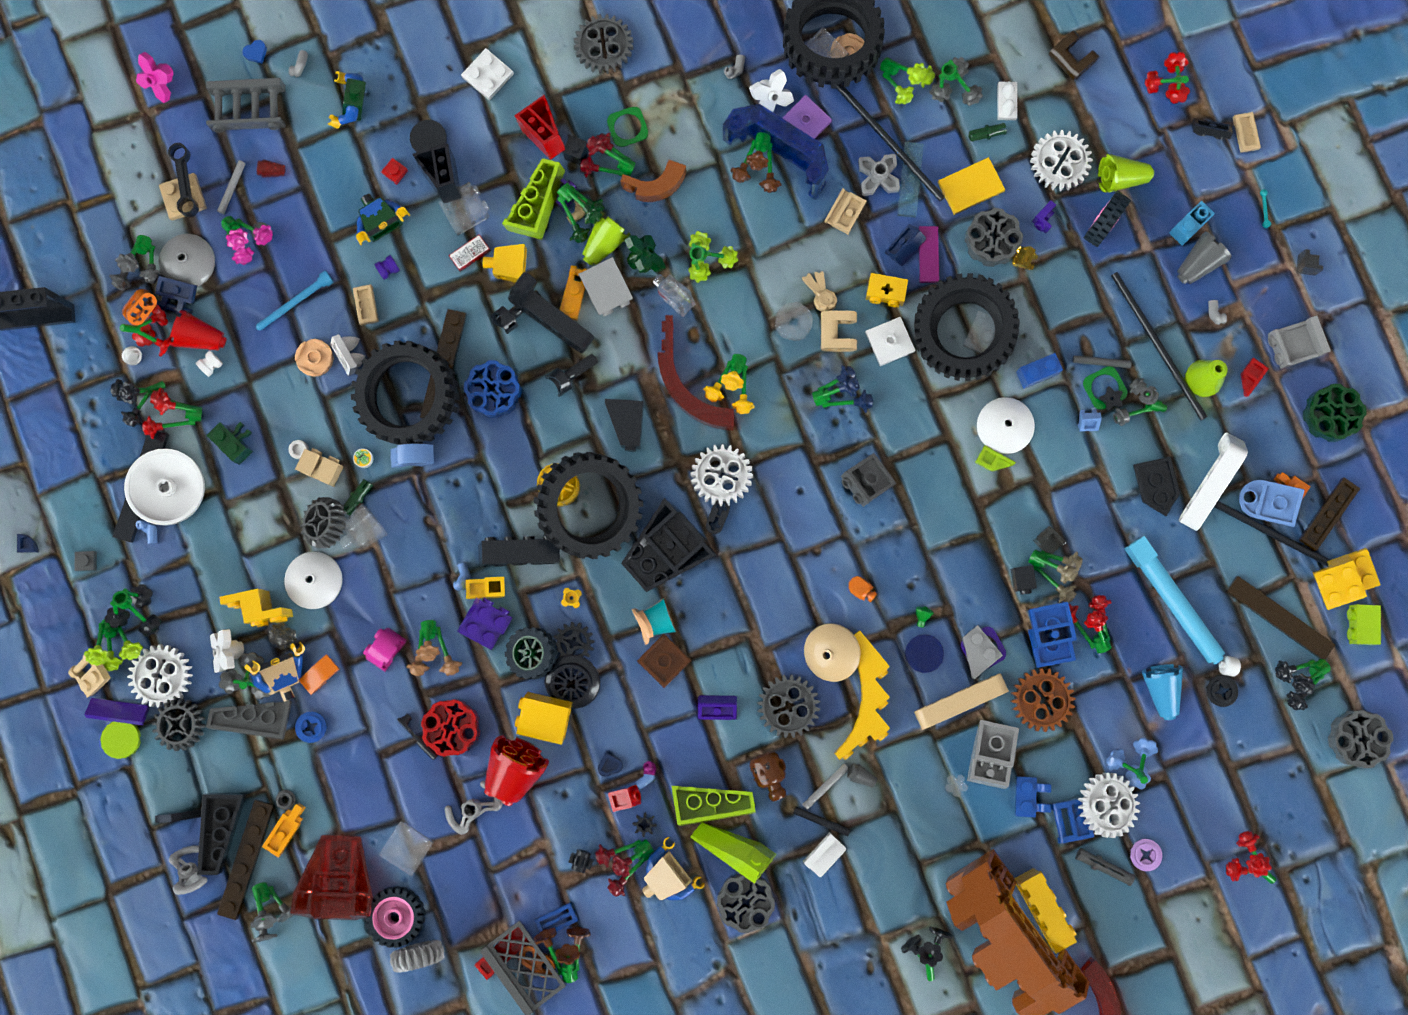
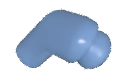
M143 519L138 520L136 528L147 534V543L158 544L156 525Z
M466 562L457 565L460 576L453 583V587L457 591L466 589V580L471 579Z

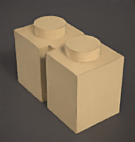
M314 448L311 451L304 449L295 470L334 487L344 467L338 464L340 460L329 456L328 459L322 457L323 453Z

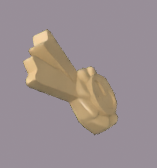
M815 272V280L810 273L806 277H802V281L815 294L814 305L816 309L822 312L834 310L837 298L834 292L826 289L824 272Z

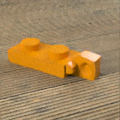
M299 803L294 806L292 811L288 809L283 813L262 847L276 857H280L301 825L303 818L300 816L306 807Z

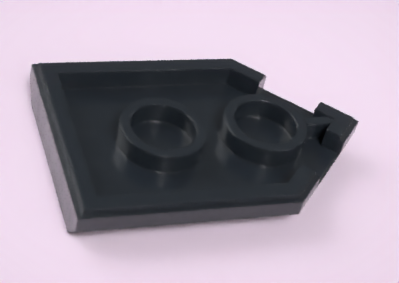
M1171 457L1134 464L1133 468L1142 502L1166 517L1180 495Z

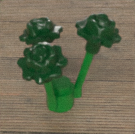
M567 182L556 192L559 195L557 200L562 204L573 225L571 227L574 232L569 240L582 243L588 239L587 233L590 231V228H580L579 224H576L565 200L569 203L574 199L583 208V211L586 213L585 224H596L601 219V212H603L605 207L602 204L603 199L600 198L599 201L587 199Z

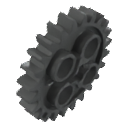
M599 14L598 19L591 16V22L585 19L586 26L579 25L581 31H576L577 37L574 38V50L577 51L575 53L576 57H580V64L585 63L586 69L591 66L592 72L598 69L599 74L602 73V70L609 74V69L611 68L616 72V66L622 69V62L628 63L627 57L632 56L630 50L634 49L632 45L633 37H630L632 33L631 30H628V25H622V19L616 22L615 15L609 19L608 14L605 15V18H602L601 14ZM601 29L604 30L607 59H604L600 34ZM609 32L616 33L614 36L607 35ZM593 34L598 35L594 39L589 38ZM613 49L618 50L615 54L610 53ZM593 52L600 53L598 56H592Z
M783 675L782 681L775 677V684L769 681L770 688L763 687V690L766 692L765 695L759 694L763 701L757 702V704L762 705V708L757 710V712L764 714L760 717V720L766 719L764 727L771 725L770 732L776 729L777 736L781 732H784V738H787L788 733H791L792 737L795 738V732L802 736V729L809 732L807 725H815L812 718H819L814 714L815 711H820V708L815 707V704L820 703V701L814 700L818 693H811L814 687L810 686L807 688V680L800 683V676L796 681L793 675H790L789 680ZM789 689H798L799 696L796 699H791L788 696ZM775 695L781 698V704L778 707H773L770 703V699ZM801 698L805 699L804 702L793 706L791 712L786 709L775 715L773 714L774 710L784 707L786 701L793 703ZM799 706H805L807 709V714L804 717H799L796 714V709ZM781 714L789 716V722L786 725H781L778 721Z

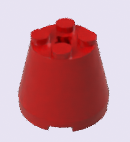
M504 735L496 737L491 746L484 793L490 797H496L504 805L512 806L513 803L519 802L543 775L549 760L544 759L540 755L541 750L523 739L516 737L515 740L506 739Z

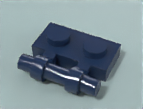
M159 276L155 294L162 296L161 301L157 300L156 305L164 312H175L179 316L182 315L179 313L180 310H185L192 314L193 310L186 308V303L194 304L198 285ZM170 299L178 300V304H171Z

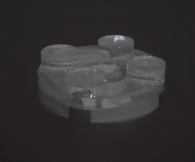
M800 302L788 303L782 306L776 314V330L785 339L787 338L792 341L802 340L809 334L812 328V314ZM792 317H793L794 319L797 318V319L799 320V321L797 322L798 325H797V326H795L794 324L790 325V324H789V322L791 321L790 318H792Z

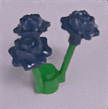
M841 365V374L836 377L837 379L819 387L817 391L812 393L816 406L822 405L823 408L854 404V406H860L867 413V409L873 407L872 394H867L866 390H863L860 398H854V400L829 402L831 395L838 392H847L851 397L857 395L856 391H858L860 385L851 366ZM843 382V384L840 385L839 388L833 389L831 391L828 390L829 387L835 385L836 383Z

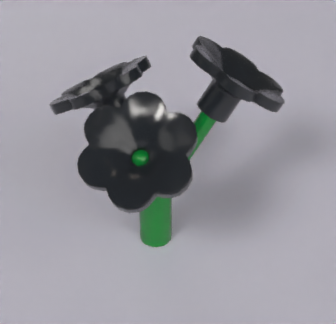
M929 926V930L936 935L934 945L931 942H925L924 946L918 947L917 944L921 941V936L918 934L908 939L901 947L902 953L912 951L914 955H918L920 962L925 965L927 980L933 981L935 980L934 967L937 965V962H941L943 959L940 947L943 938L952 939L953 936L951 933L940 928Z

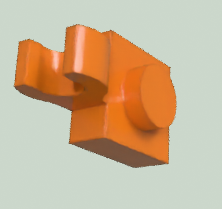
M1283 472L1277 474L1273 479L1279 484L1304 489L1303 498L1311 487L1296 476L1289 478Z

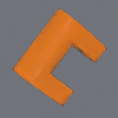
M138 289L122 309L124 318L133 325L142 324L157 304L156 297L146 289Z

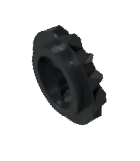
M1216 676L1210 680L1206 687V696L1210 699L1211 703L1218 707L1230 706L1238 697L1237 684L1228 676ZM1220 685L1222 688L1229 689L1224 692L1223 697L1221 694H1215V692L1220 690Z

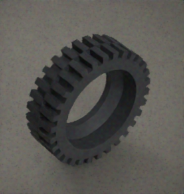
M961 273L957 274L956 279H952V276L946 277V282L943 283L940 280L936 283V288L932 286L928 289V295L924 294L922 303L918 304L917 313H915L914 334L917 349L921 352L922 359H926L927 365L930 368L933 366L938 374L940 372L944 373L946 378L953 376L954 380L960 381V378H965V381H971L973 377L976 380L981 379L982 375L988 377L993 370L998 371L1001 365L1008 361V357L1012 355L1016 346L1020 318H1018V309H1015V301L1013 298L1010 300V293L1007 290L1003 291V286L1000 283L994 285V280L988 278L987 281L983 280L984 275L978 274V278H973V273H967V277H962ZM961 303H972L981 306L990 314L995 325V335L990 346L982 353L972 357H959L948 352L938 338L937 328L940 318L949 308Z

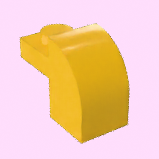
M504 577L466 580V599L505 597Z

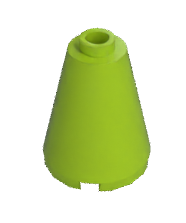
M1107 154V157L1101 159L1098 168V177H1101L1102 183H1099V187L1104 193H1111L1146 184L1154 177V169L1147 163Z
M601 216V219L594 224L582 252V255H584L583 260L591 266L593 263L599 264L625 242V239L631 234L629 232L627 234L623 233L625 231L624 228L609 216L606 219Z
M1198 360L1188 367L1184 378L1194 394L1199 397H1210L1221 389L1228 368L1221 360Z

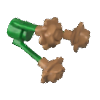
M434 620L421 622L418 650H416L417 656H415V662L407 665V669H410L412 675H424L425 671L429 670V667L423 663V660L425 662L433 661L440 654L439 648L433 647L430 639L435 638V635L438 637L445 656L443 658L445 664L439 669V672L445 673L446 676H452L459 672V667L462 665V662L452 660L451 655L448 654L441 635V629L436 626V621Z

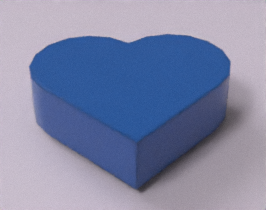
M255 40L251 45H246L242 53L247 60L263 64L267 47L263 41Z

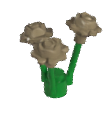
M1035 549L1028 563L1032 564L1034 570L1039 572L1057 588L1056 590L1060 593L1058 603L1073 601L1076 596L1074 591L1076 586L1072 585L1065 588L1062 584L1059 585L1040 567L1045 568L1046 565L1057 569V572L1061 573L1060 581L1064 584L1068 581H1074L1083 560L1078 556V552L1076 551L1070 557H1061ZM1049 558L1062 561L1063 564L1067 565H1057L1050 562Z

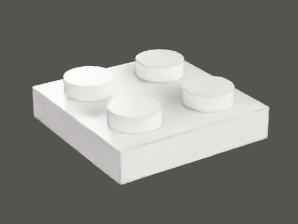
M485 48L461 76L490 101L514 75V72Z

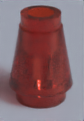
M265 159L262 161L258 160V176H262V178L285 176V165Z

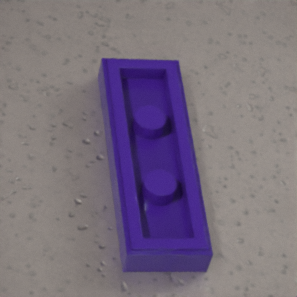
M91 698L84 715L86 718L143 726L149 712L148 705Z

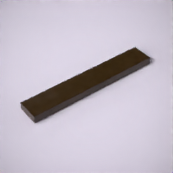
M1236 576L1225 591L1319 659L1326 660L1335 647L1334 643L1241 577Z

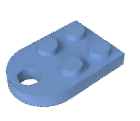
M1253 480L1241 489L1239 504L1241 509L1250 517L1295 527L1304 489L1266 480ZM1248 491H1252L1255 494V499L1252 502L1244 500V494Z

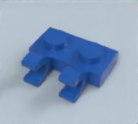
M1016 776L1015 816L1036 818V812L1051 813V804L1036 803L1037 792L1051 793V784L1037 783L1036 777Z

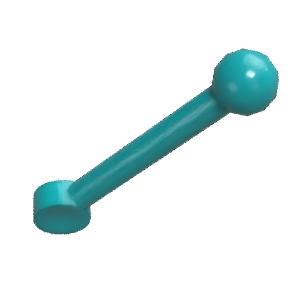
M1266 189L1260 191L1263 202L1264 222L1262 225L1264 228L1271 226V222L1268 220L1266 201L1268 192Z

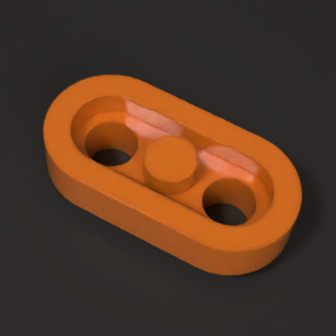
M524 946L522 956H526V952H532L534 957L535 949L533 946ZM545 954V956L555 969L556 965L554 963V960L550 956ZM522 959L521 964L532 971L533 960ZM536 961L534 972L546 974V969L542 967L544 962Z

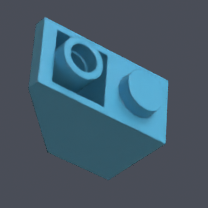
M1200 201L1169 234L1183 246L1215 213L1203 201Z

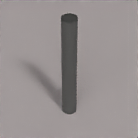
M1076 355L1073 356L1072 360L1073 363L1131 368V361Z

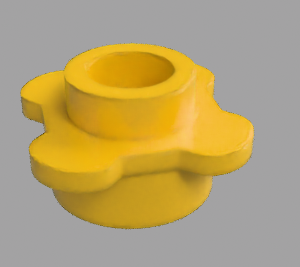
M565 588L561 604L564 607L569 605L578 608L582 592L579 589L570 590Z

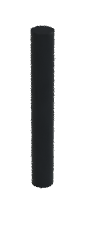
M795 807L793 812L797 816L845 836H848L851 829L799 807Z

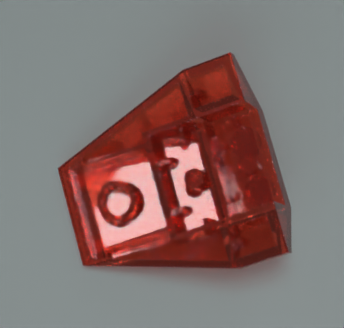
M321 835L293 892L290 914L326 920H359L370 917L373 895L361 836Z

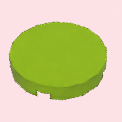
M111 722L102 731L100 738L101 747L111 758H128L135 754L140 747V731L135 724Z

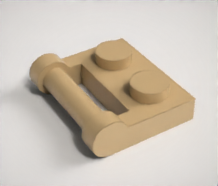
M83 655V659L77 665L72 666L68 673L77 680L80 689L88 698L93 696L111 677L103 664L98 666L91 665L92 667L84 674L83 669L89 662L85 661L86 657Z

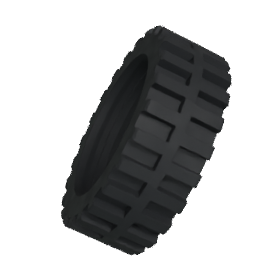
M793 0L792 9L788 8L786 19L784 20L783 48L785 59L789 58L790 68L797 69L796 75L800 78L804 75L807 77L806 82L810 84L813 81L818 82V87L824 88V84L831 85V89H837L839 84H843V87H848L853 80L855 83L861 81L863 74L867 77L871 73V67L875 68L878 63L885 34L884 18H880V7H874L875 0ZM824 14H839L854 20L865 33V41L863 47L852 55L842 58H828L816 54L805 45L802 40V30L804 25L815 17Z
M394 341V345L382 344L383 349L380 351L373 349L370 352L373 356L369 359L364 357L361 361L364 365L361 370L356 369L357 381H352L351 384L355 388V394H351V400L356 401V406L352 408L354 413L360 415V418H358L360 424L366 425L367 428L365 430L370 434L376 435V438L397 445L423 444V441H433L435 434H443L445 432L443 429L444 425H450L453 421L450 419L452 412L457 413L458 408L454 406L455 400H460V395L456 393L455 389L459 388V383L454 380L453 376L456 374L453 369L448 367V361L440 357V354L412 341H406V343ZM401 362H413L423 366L431 374L435 383V398L430 411L421 421L410 426H399L389 422L381 415L377 405V389L383 375L391 367Z
M577 452L573 453L571 457H562L560 463H553L550 466L552 470L549 473L544 472L542 475L544 481L542 485L538 484L536 488L539 491V495L534 497V503L537 504V510H534V514L539 519V523H537L539 529L543 530L546 539L551 541L554 546L578 558L585 559V557H589L591 559H598L599 555L604 557L610 556V551L612 550L618 552L622 549L620 546L622 542L629 543L631 540L629 537L632 531L637 532L639 528L635 526L637 519H642L643 514L638 513L639 507H643V501L638 496L642 492L641 488L635 485L637 479L635 476L630 475L629 469L621 465L619 461L601 454ZM582 473H598L605 476L613 483L619 496L618 512L611 526L602 534L590 538L578 537L567 531L560 522L557 513V502L563 487L571 478Z

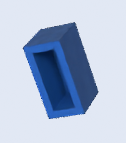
M1056 353L1020 367L1016 373L1023 389L1059 375L1063 369Z

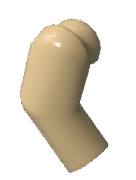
M574 201L575 211L572 213V216L575 222H577L578 220L583 218L586 215V213L583 211V208L576 201Z

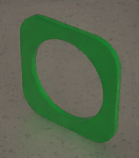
M630 107L612 113L607 118L613 141L619 147L643 141L648 136V129L642 111L638 107ZM631 114L639 119L641 130L635 138L622 139L616 134L614 125L620 116Z
M1111 366L1087 376L1083 381V387L1093 406L1099 410L1106 409V405L1092 393V382L1096 377L1100 375L1112 376L1118 383L1119 391H1123L1120 398L1121 401L1126 398L1128 393L1117 370Z

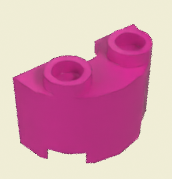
M380 628L374 636L376 640L372 645L369 644L365 648L363 654L366 655V659L386 672L393 662L395 655L400 652L407 640L390 628L385 630Z

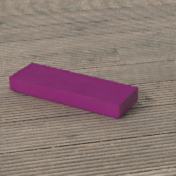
M919 226L918 230L926 237V240L919 247V283H937L939 281L938 226Z

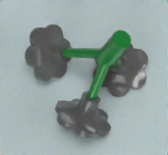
M255 652L243 653L240 664L243 667L247 664L252 668L254 665L252 660L261 665L264 662V658L258 656ZM234 669L222 672L220 675L219 687L228 694L238 691L240 688L246 689L249 685L252 686L251 692L255 694L257 699L261 700L264 697L270 696L269 693L262 692L253 685V682H250L249 671H246L243 679Z

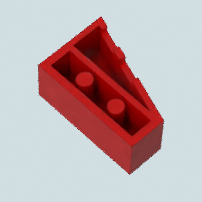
M545 95L514 115L522 132L550 160L565 150L557 123Z

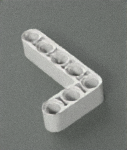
M1227 432L1218 443L1219 457L1179 518L1180 523L1195 531L1201 527L1248 454L1245 442Z

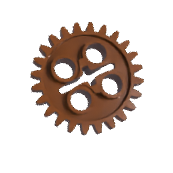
M1039 668L1037 674L1033 669L1031 670V676L1028 673H1024L1025 680L1018 678V681L1021 683L1020 685H1013L1017 692H1011L1012 695L1016 696V699L1010 700V702L1016 703L1012 710H1018L1019 713L1015 717H1023L1021 724L1028 722L1027 728L1031 729L1035 725V731H1039L1040 727H1042L1043 732H1047L1049 726L1051 731H1055V724L1061 728L1062 724L1060 721L1068 722L1065 716L1073 715L1069 708H1075L1074 705L1070 704V701L1076 700V698L1070 697L1074 690L1067 689L1071 683H1063L1065 676L1058 678L1059 672H1054L1051 675V669H1047L1044 674L1043 668ZM1044 681H1047L1050 685L1047 692H1044L1041 688ZM1033 685L1036 686L1040 696L1047 698L1045 699L1046 705L1044 703L1039 702L1041 700V697L1033 689ZM1029 691L1034 696L1033 701L1030 703L1025 699V694ZM1054 698H1058L1061 702L1060 707L1057 709L1052 705ZM1047 706L1052 710L1053 715H1050ZM1039 708L1044 710V717L1042 719H1038L1036 716V711Z

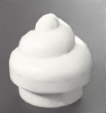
M130 346L124 349L122 359L129 365H137L142 359V353L137 347Z

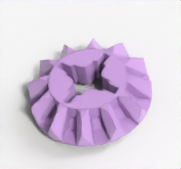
M1141 839L1135 842L1130 849V859L1133 865L1142 871H1152L1162 861L1161 848L1152 840ZM1140 849L1146 852L1151 850L1148 854L1150 860L1146 858L1141 859L1143 854L1141 853L1142 851Z

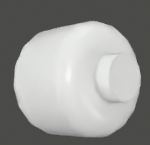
M1224 656V659L1218 663L1219 671L1227 676L1234 677L1238 675L1241 669L1240 660L1235 657Z

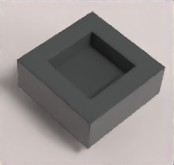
M75 552L74 571H97V552Z

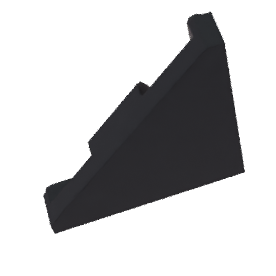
M202 809L155 816V823L201 817Z

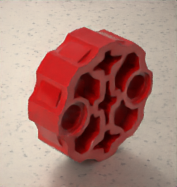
M453 699L436 702L422 718V739L426 746L434 750L437 755L446 757L464 754L470 750V747L480 736L479 716L474 709L462 700ZM458 705V708L463 710V712H456L455 714V710L450 706ZM466 715L465 718L461 719L460 724L458 725L460 717ZM430 717H434L437 721L434 728L428 724ZM452 724V727H454L455 730L450 731V729L447 728V725ZM467 728H471L474 732V736L471 739L465 736ZM446 743L451 749L444 750L439 744Z

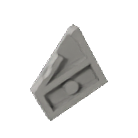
M978 625L962 637L971 671L970 674L973 679L1003 656Z

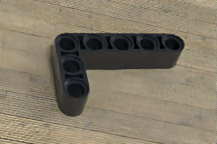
M523 272L512 286L508 300L566 344L583 354L594 340V336L534 292L537 284L536 279L530 274Z

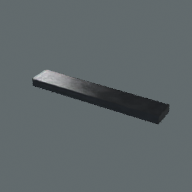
M159 431L155 434L154 439L147 435L140 457L153 450L165 449L169 435ZM126 498L112 537L133 543L137 532L136 522L141 520V518L133 512Z

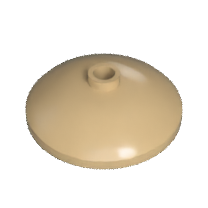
M829 623L815 628L808 635L804 646V656L808 667L817 677L826 681L837 682L848 678L855 672L860 662L861 652L856 637L850 630L839 624ZM825 652L830 654V658L825 656Z

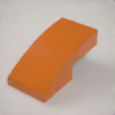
M326 654L299 679V682L312 695L327 683L326 681L339 671L340 668Z

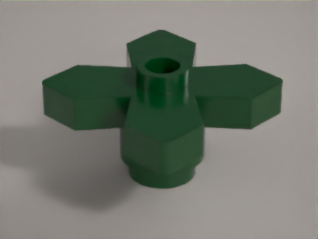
M630 235L625 239V243L631 251L627 257V262L632 269H638L640 273H646L651 269L654 272H661L666 268L663 259L654 251L656 244L651 235H644L640 239L636 235Z

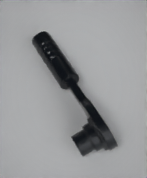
M409 714L396 719L432 760L438 756L434 750L426 746L422 738L420 739L408 727L409 722L412 720Z

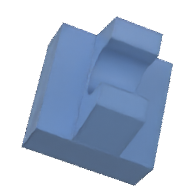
M1092 409L1091 413H1085V410H1080L1079 432L1099 431L1102 419L1101 413H1097L1096 409Z

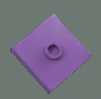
M806 95L780 120V124L805 147L832 122V119Z

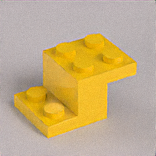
M1367 548L1327 561L1329 567L1313 572L1327 610L1367 597L1365 590L1381 585Z
M253 589L219 597L221 605L234 609L241 608L244 623L251 624V627L269 626L268 622L283 623L288 621L287 618L293 617L292 609L282 607L272 609L270 593L267 590Z

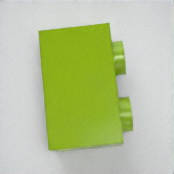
M1349 605L1347 611V619L1349 620L1347 638L1349 644L1381 645V605Z

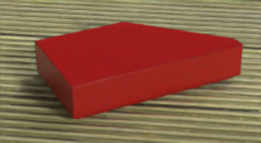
M1254 357L1240 373L1245 397L1252 393L1269 370L1268 367Z

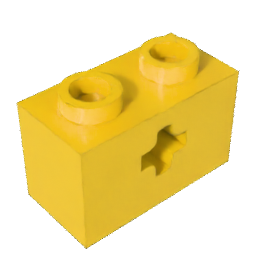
M871 273L865 300H869L873 304L888 303L890 307L903 306L908 279ZM885 288L888 289V294H885Z

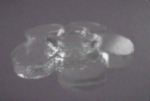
M954 775L948 776L947 781L951 784L945 786L947 792L953 791V796L960 797L961 791L965 792L968 790V785L963 783L965 781L963 775H958L956 778Z

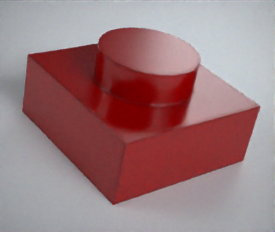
M391 158L381 173L397 185L408 172V169L394 158Z

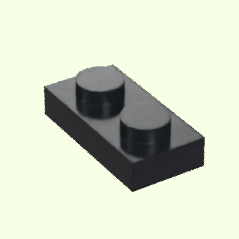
M1194 118L1191 124L1193 133L1199 136L1209 135L1216 139L1224 140V138L1231 139L1233 134L1230 124Z

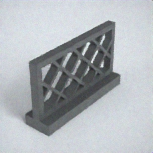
M520 920L480 950V953L525 1015L532 1014L534 1010L566 987L565 982L539 946L535 944L534 939ZM517 927L523 932L522 941L511 939L512 931ZM499 941L508 942L506 953L497 952L493 945ZM510 943L522 944L520 955L508 954ZM524 945L533 946L535 949L534 957L522 956ZM508 957L519 958L518 970L510 969L507 966ZM522 959L533 960L532 972L520 970ZM536 961L546 964V974L534 972ZM519 973L531 975L529 986L520 984L518 981ZM533 975L545 977L543 988L532 986ZM547 977L556 978L560 985L555 989H547ZM531 990L543 991L542 999L536 1004L530 998Z

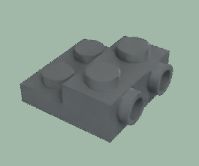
M875 453L841 475L843 486L852 491L854 501L863 507L897 484Z

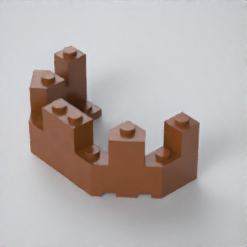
M992 849L949 876L945 883L948 892L955 896L946 902L954 926L964 931L978 922L981 934L985 939L989 940L974 949L972 954L973 963L983 971L987 983L990 986L993 985L996 991L1017 979L1020 989L1014 992L1012 1004L1016 1013L1019 1015H1046L1054 1011L1060 1014L1086 999L1090 982L1066 949L1060 951L1056 958L1013 898L1012 894L1017 881L995 850Z

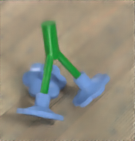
M1140 738L1139 741L1133 742L1135 752L1141 756L1140 767L1128 765L1125 761L1124 750L1121 748L1118 750L1114 749L1107 758L1106 763L1108 764L1107 769L1109 771L1118 770L1120 767L1130 770L1125 774L1126 779L1130 781L1129 786L1144 789L1151 780L1148 769L1144 767L1145 759L1152 756V754L1158 753V748L1155 741Z

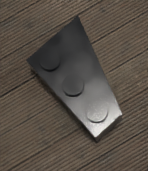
M448 143L412 154L419 169L443 203L462 198L456 161Z

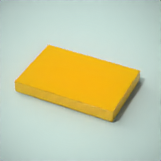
M989 157L937 182L954 215L1005 192V188Z

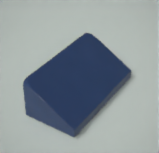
M908 224L884 253L897 264L903 266L926 240V237L920 230Z

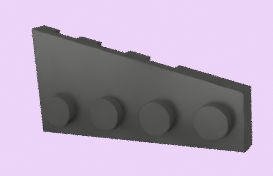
M292 701L211 708L206 728L284 740Z

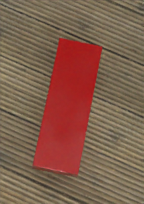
M519 927L512 931V940L522 941L523 932ZM500 941L494 947L497 952L506 953L508 942ZM510 943L508 954H517L521 950L522 944ZM484 957L474 965L486 980L495 973Z

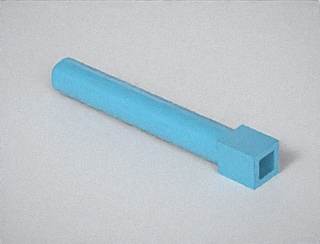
M1145 536L1138 538L1125 547L1126 553L1136 567L1141 568L1208 663L1213 662L1214 665L1222 661L1225 654L1224 650L1156 557L1158 554Z

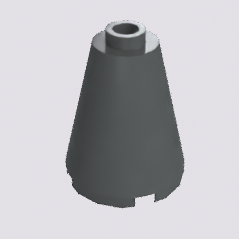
M1206 231L1200 236L1177 270L1179 274L1177 278L1183 284L1194 283L1227 263L1232 257L1227 248L1221 242H1216L1214 240L1215 237Z

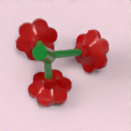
M1172 52L1164 60V66L1167 67V71L1169 73L1176 72L1177 76L1175 78H1159L1156 70L1147 73L1145 86L1149 94L1157 93L1159 85L1171 83L1165 93L1166 98L1170 99V102L1173 104L1183 103L1187 100L1190 89L1185 87L1184 83H1187L1189 78L1180 74L1189 63L1188 59L1185 58L1184 52Z
M156 305L152 310L153 315L148 317V320L136 326L121 324L120 331L133 333L132 339L136 341L139 347L150 346L154 342L155 345L160 347L159 356L161 357L167 351L172 337L169 335L164 341L160 338H155L156 332L152 330L149 323L158 322L162 327L168 324L165 312Z

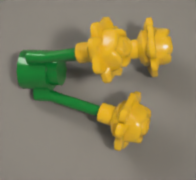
M741 354L732 355L731 361L727 362V366L718 382H715L714 386L703 388L706 392L705 397L711 402L724 399L720 391L721 384L723 383L727 390L734 391L742 388L740 400L732 403L733 409H736L737 413L748 414L751 409L755 408L753 403L747 400L746 395L747 358Z

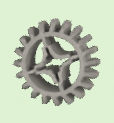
M431 940L397 949L390 954V963L393 971L397 973L407 972L438 963L444 958V947L440 940Z

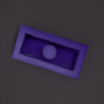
M699 695L698 719L737 720V696Z

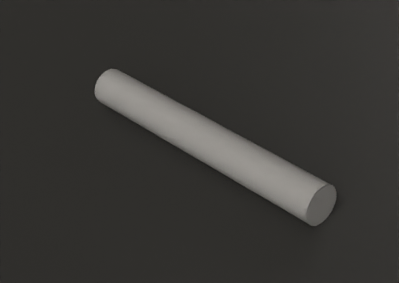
M238 160L217 210L221 214H225L244 169L245 163Z
M843 764L802 805L808 810L849 768Z

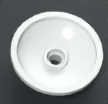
M1003 397L992 400L981 410L977 419V432L980 440L984 445L1000 454H1012L1022 450L1028 445L1034 434L1035 424L1032 413L1025 404L1013 398ZM1006 420L1011 422L1010 427L1005 425Z
M307 552L295 558L288 566L284 579L285 589L290 599L297 605L307 609L323 608L332 603L338 596L342 587V572L337 562L330 556L320 552ZM309 576L313 578L311 583L307 582Z

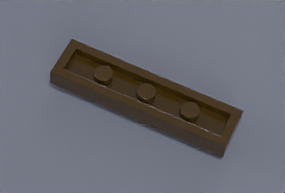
M1345 477L1341 478L1298 540L1312 550L1317 551L1360 488Z

